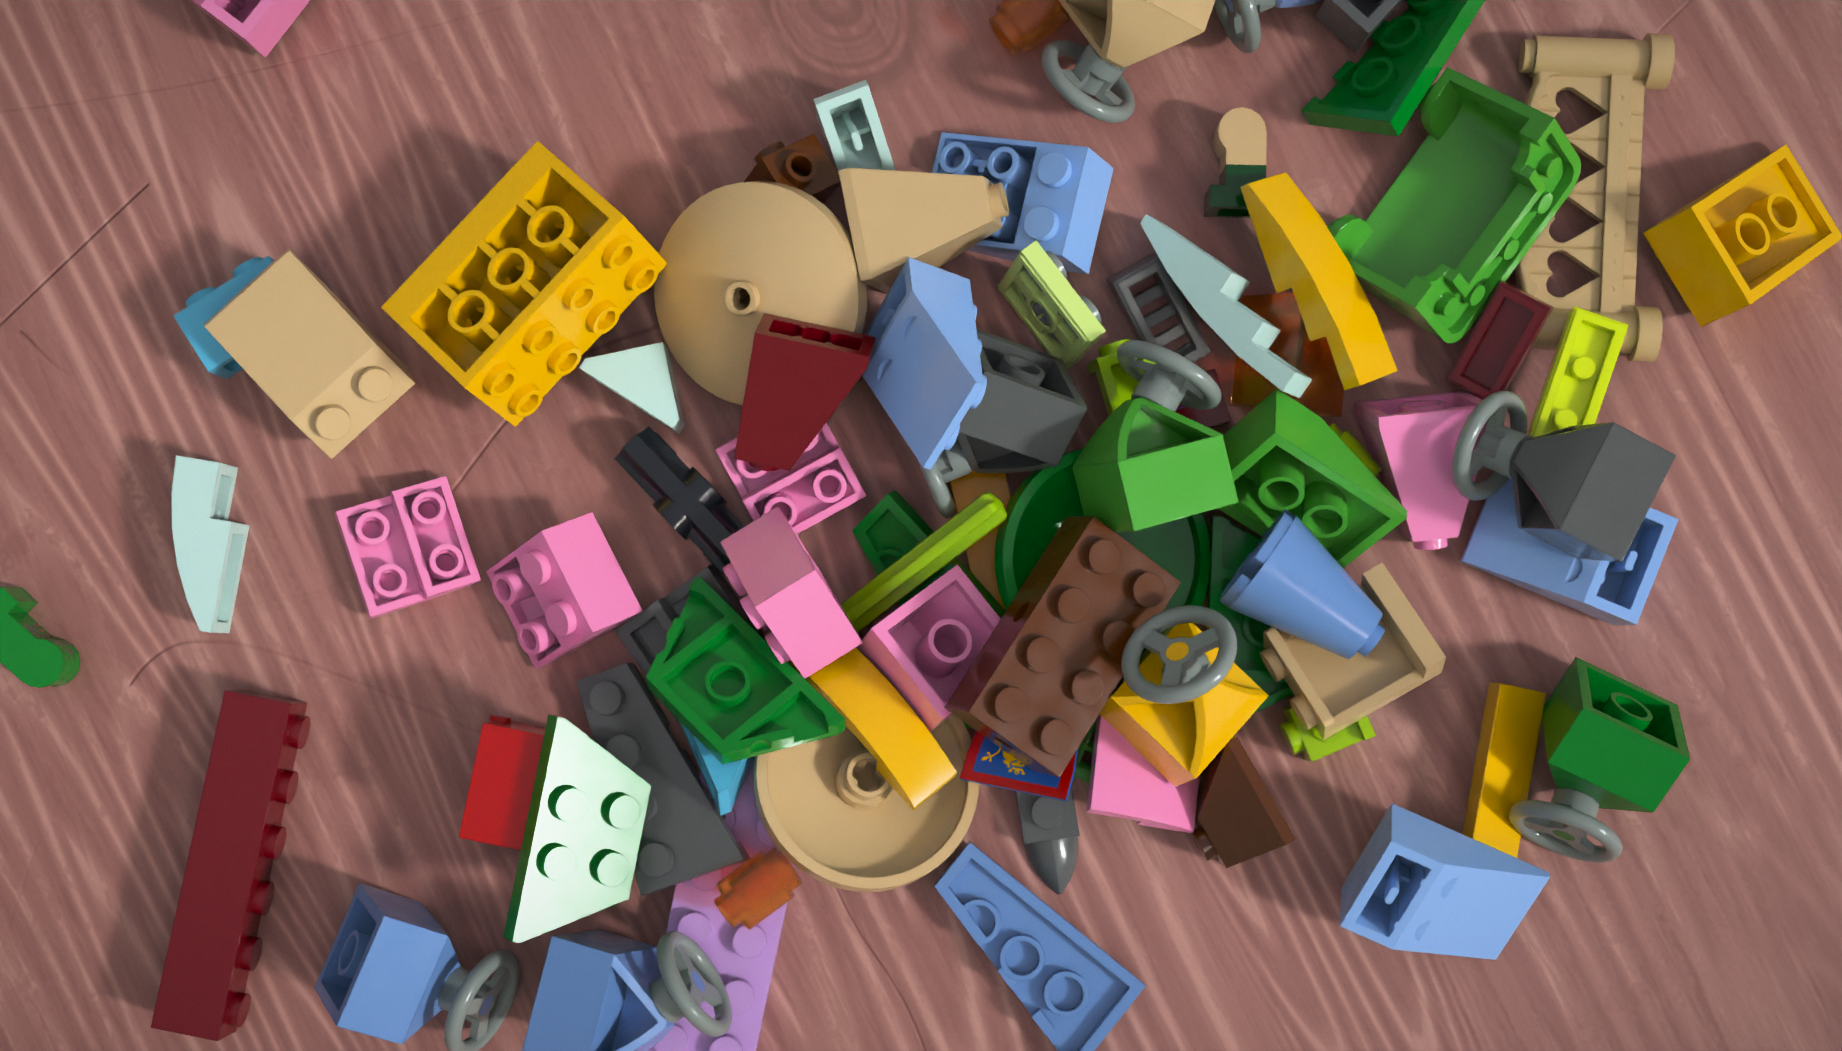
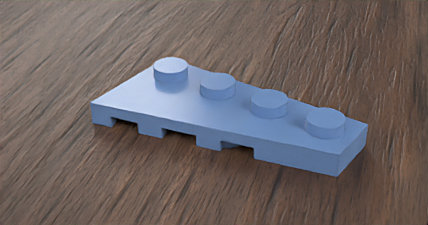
M970 840L934 884V887L1058 1051H1095L1146 987L1144 982Z

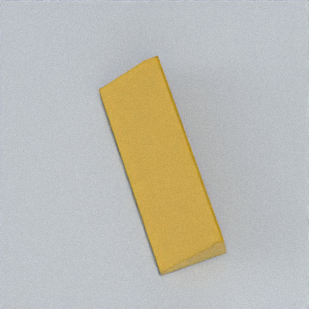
M1489 682L1462 834L1517 858L1521 834L1511 824L1509 811L1513 805L1520 801H1526L1528 798L1546 693Z

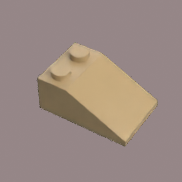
M289 248L204 323V327L282 412L331 459L415 384L408 367Z

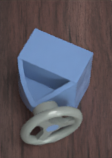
M359 883L314 989L337 1027L403 1044L443 1009L448 1012L444 1031V1041L447 1050L479 1051L496 1034L513 1004L519 986L520 964L516 955L511 951L497 950L484 957L471 971L461 967L449 936L421 902ZM495 970H497V971L495 972V974L492 976V978H491L490 980H488L487 978H488ZM466 1019L472 1022L470 1037L463 1040L462 1028Z
M601 929L553 935L550 940L522 1051H647L666 1036L675 1022L684 1017L702 1033L712 1037H719L724 1035L731 1025V1004L724 983L709 957L696 942L681 932L670 931L663 934L657 946ZM703 1001L714 1007L715 1018L710 1017L701 1008Z

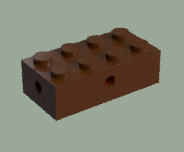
M1066 517L944 708L1032 771L1060 778L1123 677L1121 659L1127 641L1142 623L1157 613L1164 611L1181 582L1096 517Z

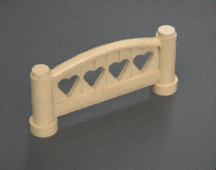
M1647 33L1643 40L1534 35L1532 39H1522L1518 70L1520 73H1529V76L1532 77V86L1525 104L1555 118L1561 111L1555 101L1556 94L1562 90H1569L1604 114L1570 134H1565L1576 151L1602 168L1576 183L1566 199L1598 221L1599 224L1567 242L1560 243L1553 240L1549 234V227L1556 219L1553 216L1514 269L1519 289L1554 307L1530 349L1556 350L1569 310L1575 306L1629 325L1619 354H1626L1628 361L1654 362L1657 359L1663 330L1661 310L1659 307L1635 306L1644 92L1645 89L1665 90L1670 83L1675 58V44L1671 34ZM1555 252L1563 253L1597 278L1564 297H1555L1548 292L1546 286L1548 278L1553 274L1548 267V257Z

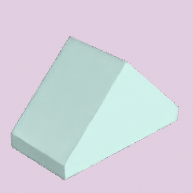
M866 80L813 99L817 120L837 171L845 168L895 170Z
M663 342L585 358L579 367L588 376L676 433L680 434L685 427L670 350Z

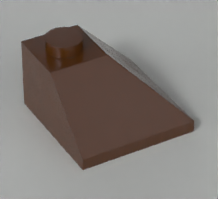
M1233 736L1203 770L1198 788L1195 817L1198 827L1191 833L1204 858L1209 861L1216 857L1217 861L1225 868L1285 846L1295 840L1238 737Z

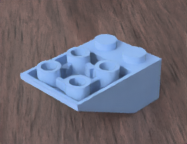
M941 132L932 173L984 176L993 184L1001 182L1008 201L1009 216L1001 217L1002 228L969 248L968 251L1014 261L1020 251L1037 240L1045 252L1050 251L1058 257L1066 271L1089 274L1114 169L1089 147Z
M908 257L865 332V335L874 336L876 340L868 368L862 376L922 467L931 470L942 451H948L954 445L959 433L960 423L969 408L975 409L982 401L986 390L987 378L982 374L980 359L982 342L977 336L975 322L977 306L973 305L970 279Z
M1509 478L1494 495L1485 499L1460 562L1611 625H1637L1679 519L1649 508L1622 562L1577 559L1518 528L1513 479Z
M1392 803L1342 886L1340 927L1393 950L1496 960L1549 880L1550 873Z

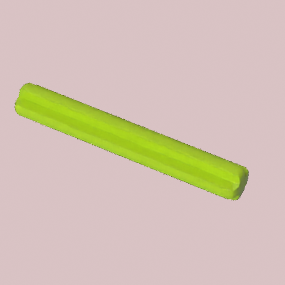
M991 492L983 493L840 605L856 632H860L1005 521L1007 513L1002 501Z

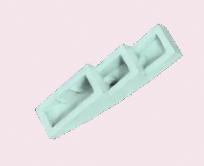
M1146 214L1140 222L1144 232L1165 270L1198 315L1241 359L1281 391L1300 398L1312 379L1269 350V347L1281 330L1238 301L1250 281L1166 224Z

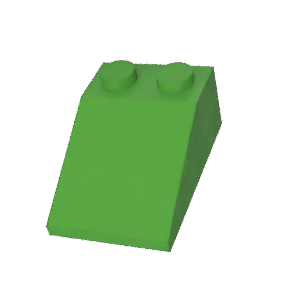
M1277 388L1223 435L1239 503L1218 509L1263 536L1282 511L1286 509L1302 521L1341 567L1344 568L1407 519V510L1320 416Z

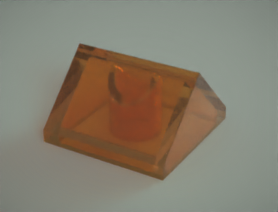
M1294 293L1242 296L1241 303L1281 330L1269 347V350L1312 379L1300 398L1288 393L1285 394L1317 415L1341 417L1344 388L1326 337L1313 341L1309 340ZM1235 353L1230 406L1254 408L1272 391L1279 388Z

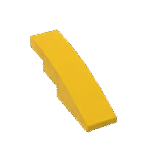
M1284 172L1241 186L1240 188L1276 293L1292 288L1309 340L1313 341L1326 337L1344 390L1361 386L1398 371L1377 316L1349 261L1318 212L1290 176Z

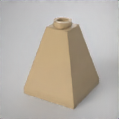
M864 168L838 170L860 282L885 293L889 292L908 257L940 268L1001 229V217L1009 216L1008 201L1002 183L993 184L984 176Z

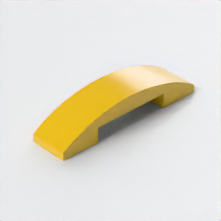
M856 647L805 679L845 718V725L878 761L876 770L912 810H915L956 776L957 772L924 723L892 684ZM790 660L788 663L800 674L792 660Z

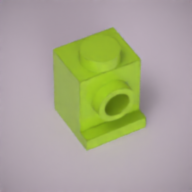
M1291 705L1282 708L1287 720L1280 724L1284 740L1293 755L1301 753L1303 760L1313 762L1359 741L1376 736L1368 716H1365L1323 740L1315 726L1307 730L1301 724Z

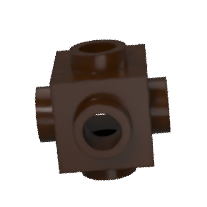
M814 134L788 146H785L782 141H778L764 148L755 156L754 160L757 164L744 181H770L786 184L808 193L823 204L841 183L838 171Z

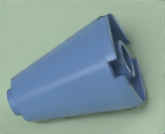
M1284 509L1263 534V539L1254 551L1250 552L1223 590L1219 601L1231 610L1346 659L1352 658L1357 652L1366 657L1385 632V629L1378 624L1383 613L1296 515Z

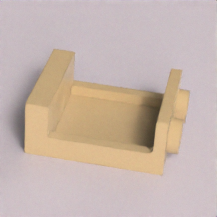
M1383 562L1364 572L1361 584L1358 585L1383 613L1378 624L1385 629L1379 642L1366 657L1357 652L1352 658L1346 659L1281 630L1277 631L1276 628L1270 627L1263 631V646L1265 650L1260 652V657L1266 669L1276 682L1285 679L1296 696L1290 700V704L1299 721L1307 730L1315 726L1323 740L1442 673L1446 660L1445 654Z

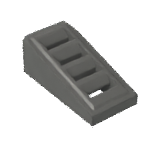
M1149 254L1106 279L1140 341L1164 346L1186 334L1190 342L1174 352L1192 362L1211 353L1177 285L1165 270L1157 254ZM1153 275L1157 283L1132 296L1129 287ZM1162 295L1165 296L1168 303L1144 316L1142 315L1140 307ZM1173 315L1176 316L1179 321L1178 323L1155 336L1152 335L1149 328Z

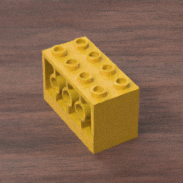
M537 140L381 308L466 390L516 427L524 417L531 415L538 409L543 397L564 375L569 374L577 367L581 356L602 334L607 333L616 325L620 314L634 299L655 283L658 274L666 266L667 262L623 214Z

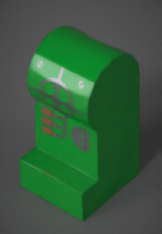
M1 587L0 662L20 681L31 687H57L72 681L79 672L81 662L79 652L75 646L64 639L53 638L28 614L38 602L26 590L20 587Z

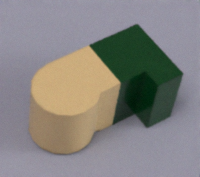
M1241 107L1227 112L1214 131L1212 139L1213 150L1220 159L1219 185H1210L1204 195V217L1251 218L1240 187L1266 178L1267 131L1265 122L1260 114L1254 110Z

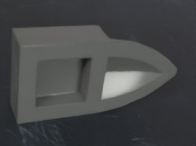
M1072 785L1067 802L1015 791L1023 843L1028 859L1042 881L1056 894H1062L1075 869L1078 855V836H1080Z

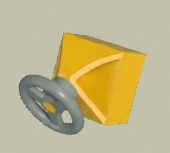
M1186 605L1173 607L1157 613L1147 619L1133 632L1122 653L1121 668L1123 677L1104 705L1100 715L1176 787L1196 779L1269 695L1234 663L1237 654V638L1231 623L1215 610L1202 606ZM1193 623L1205 625L1210 629L1202 632Z

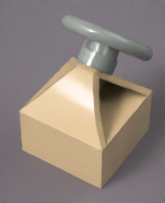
M1058 0L1089 41V44L1086 47L1068 40H1056L1048 43L1041 54L1043 71L1055 90L1081 112L1108 123L1124 122L1132 116L1135 110L1133 92L1122 76L1127 66L1205 32L1215 0ZM1058 57L1074 59L1077 66L1074 70L1061 69ZM1087 94L1092 95V96H1095V97H1096L1098 100H1100L1101 102H1099V101H1097V100L1091 98V97L1088 96Z

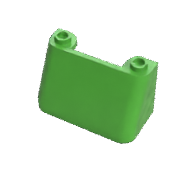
M1447 67L1438 81L1430 86L1420 103L1421 121L1429 133L1372 213L1366 221L1353 214L1344 215L1338 220L1331 222L1327 228L1349 261L1362 288L1425 331L1450 344L1463 338L1485 310L1500 281L1508 279L1570 195L1580 175L1581 161L1554 117Z

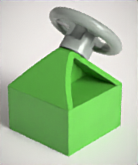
M1130 340L1122 343L1117 350V359L1122 368L1138 382V385L1131 399L1124 401L1095 431L1072 466L1084 516L1096 517L1114 532H1133L1239 503L1223 434L1175 412L1179 404L1199 410H1208L1216 407L1220 403L1222 395L1215 380L1192 361L1165 347L1140 340ZM1137 358L1149 360L1156 364L1140 361Z

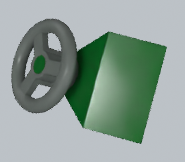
M1575 657L1545 703L1542 713L1547 763L1557 789L1553 793L1551 802L1526 800L1516 803L1509 811V819L1513 827L1521 835L1552 852L1587 862H1610L1621 855L1623 844L1619 836L1610 827L1595 819L1598 809L1654 813L1690 761V754L1677 704ZM1587 834L1603 845H1594L1586 838Z

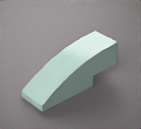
M176 455L171 491L172 534L176 563L185 596L200 631L229 634L250 526L228 521L238 467Z

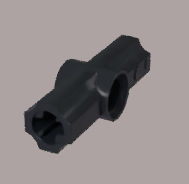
M648 426L625 444L614 459L655 501L652 505L685 540L690 538L720 573L726 576L722 567L729 564L730 560L720 542L745 526L725 506L727 501L694 467L689 468L666 441Z

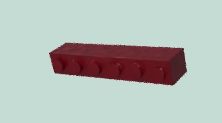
M247 690L224 691L151 1028L219 1041L236 1032L237 1027L240 1028L246 1020L250 1007V994L245 993L249 971L255 970L262 952V938L257 937L261 915L265 916L268 913L274 896V883L269 882L273 860H278L281 856L286 841V827L281 826L285 804L289 805L292 802L298 786V772L293 771L297 749L304 747L310 730V718L305 716L307 702Z

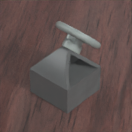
M977 329L978 339L982 342L980 354L982 374L987 378L986 390L982 401L975 409L969 408L960 423L959 433L954 445L950 450L942 451L931 470L923 468L918 461L935 504L943 517L952 518L956 514V505L947 483L968 475L972 471L977 473H1016L1058 466L1087 410V406L1062 359Z
M1498 391L1484 398L1467 418L1455 446L1452 472L1454 483L1459 493L1469 500H1483L1494 495L1509 478H1512L1518 528L1577 559L1622 562L1676 455L1614 422L1568 426L1533 437L1527 434V411L1518 395L1511 391ZM1507 410L1510 416V428L1503 426ZM1487 422L1485 432L1481 436L1477 448L1473 451L1477 437ZM1482 467L1493 470L1484 481L1477 484L1473 482L1472 477Z

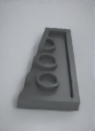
M624 663L576 681L594 741L651 785L634 871L641 896L751 859L742 843L736 841L724 819L726 816H720L713 798H710L695 772L697 769L687 751L682 750L669 729L670 723L652 692L647 688V684L635 664Z

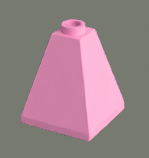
M1465 391L1354 402L1355 415L1370 453L1383 468L1379 472L1381 481L1387 490L1407 510V519L1400 523L1399 526L1402 533L1413 542L1415 549L1435 550L1448 546L1447 538L1458 537L1469 499L1462 496L1455 486L1452 472L1453 456L1464 423L1474 408L1482 401V399ZM1487 422L1477 437L1473 451L1477 448L1479 440L1485 432ZM1477 473L1472 477L1473 482H1475Z

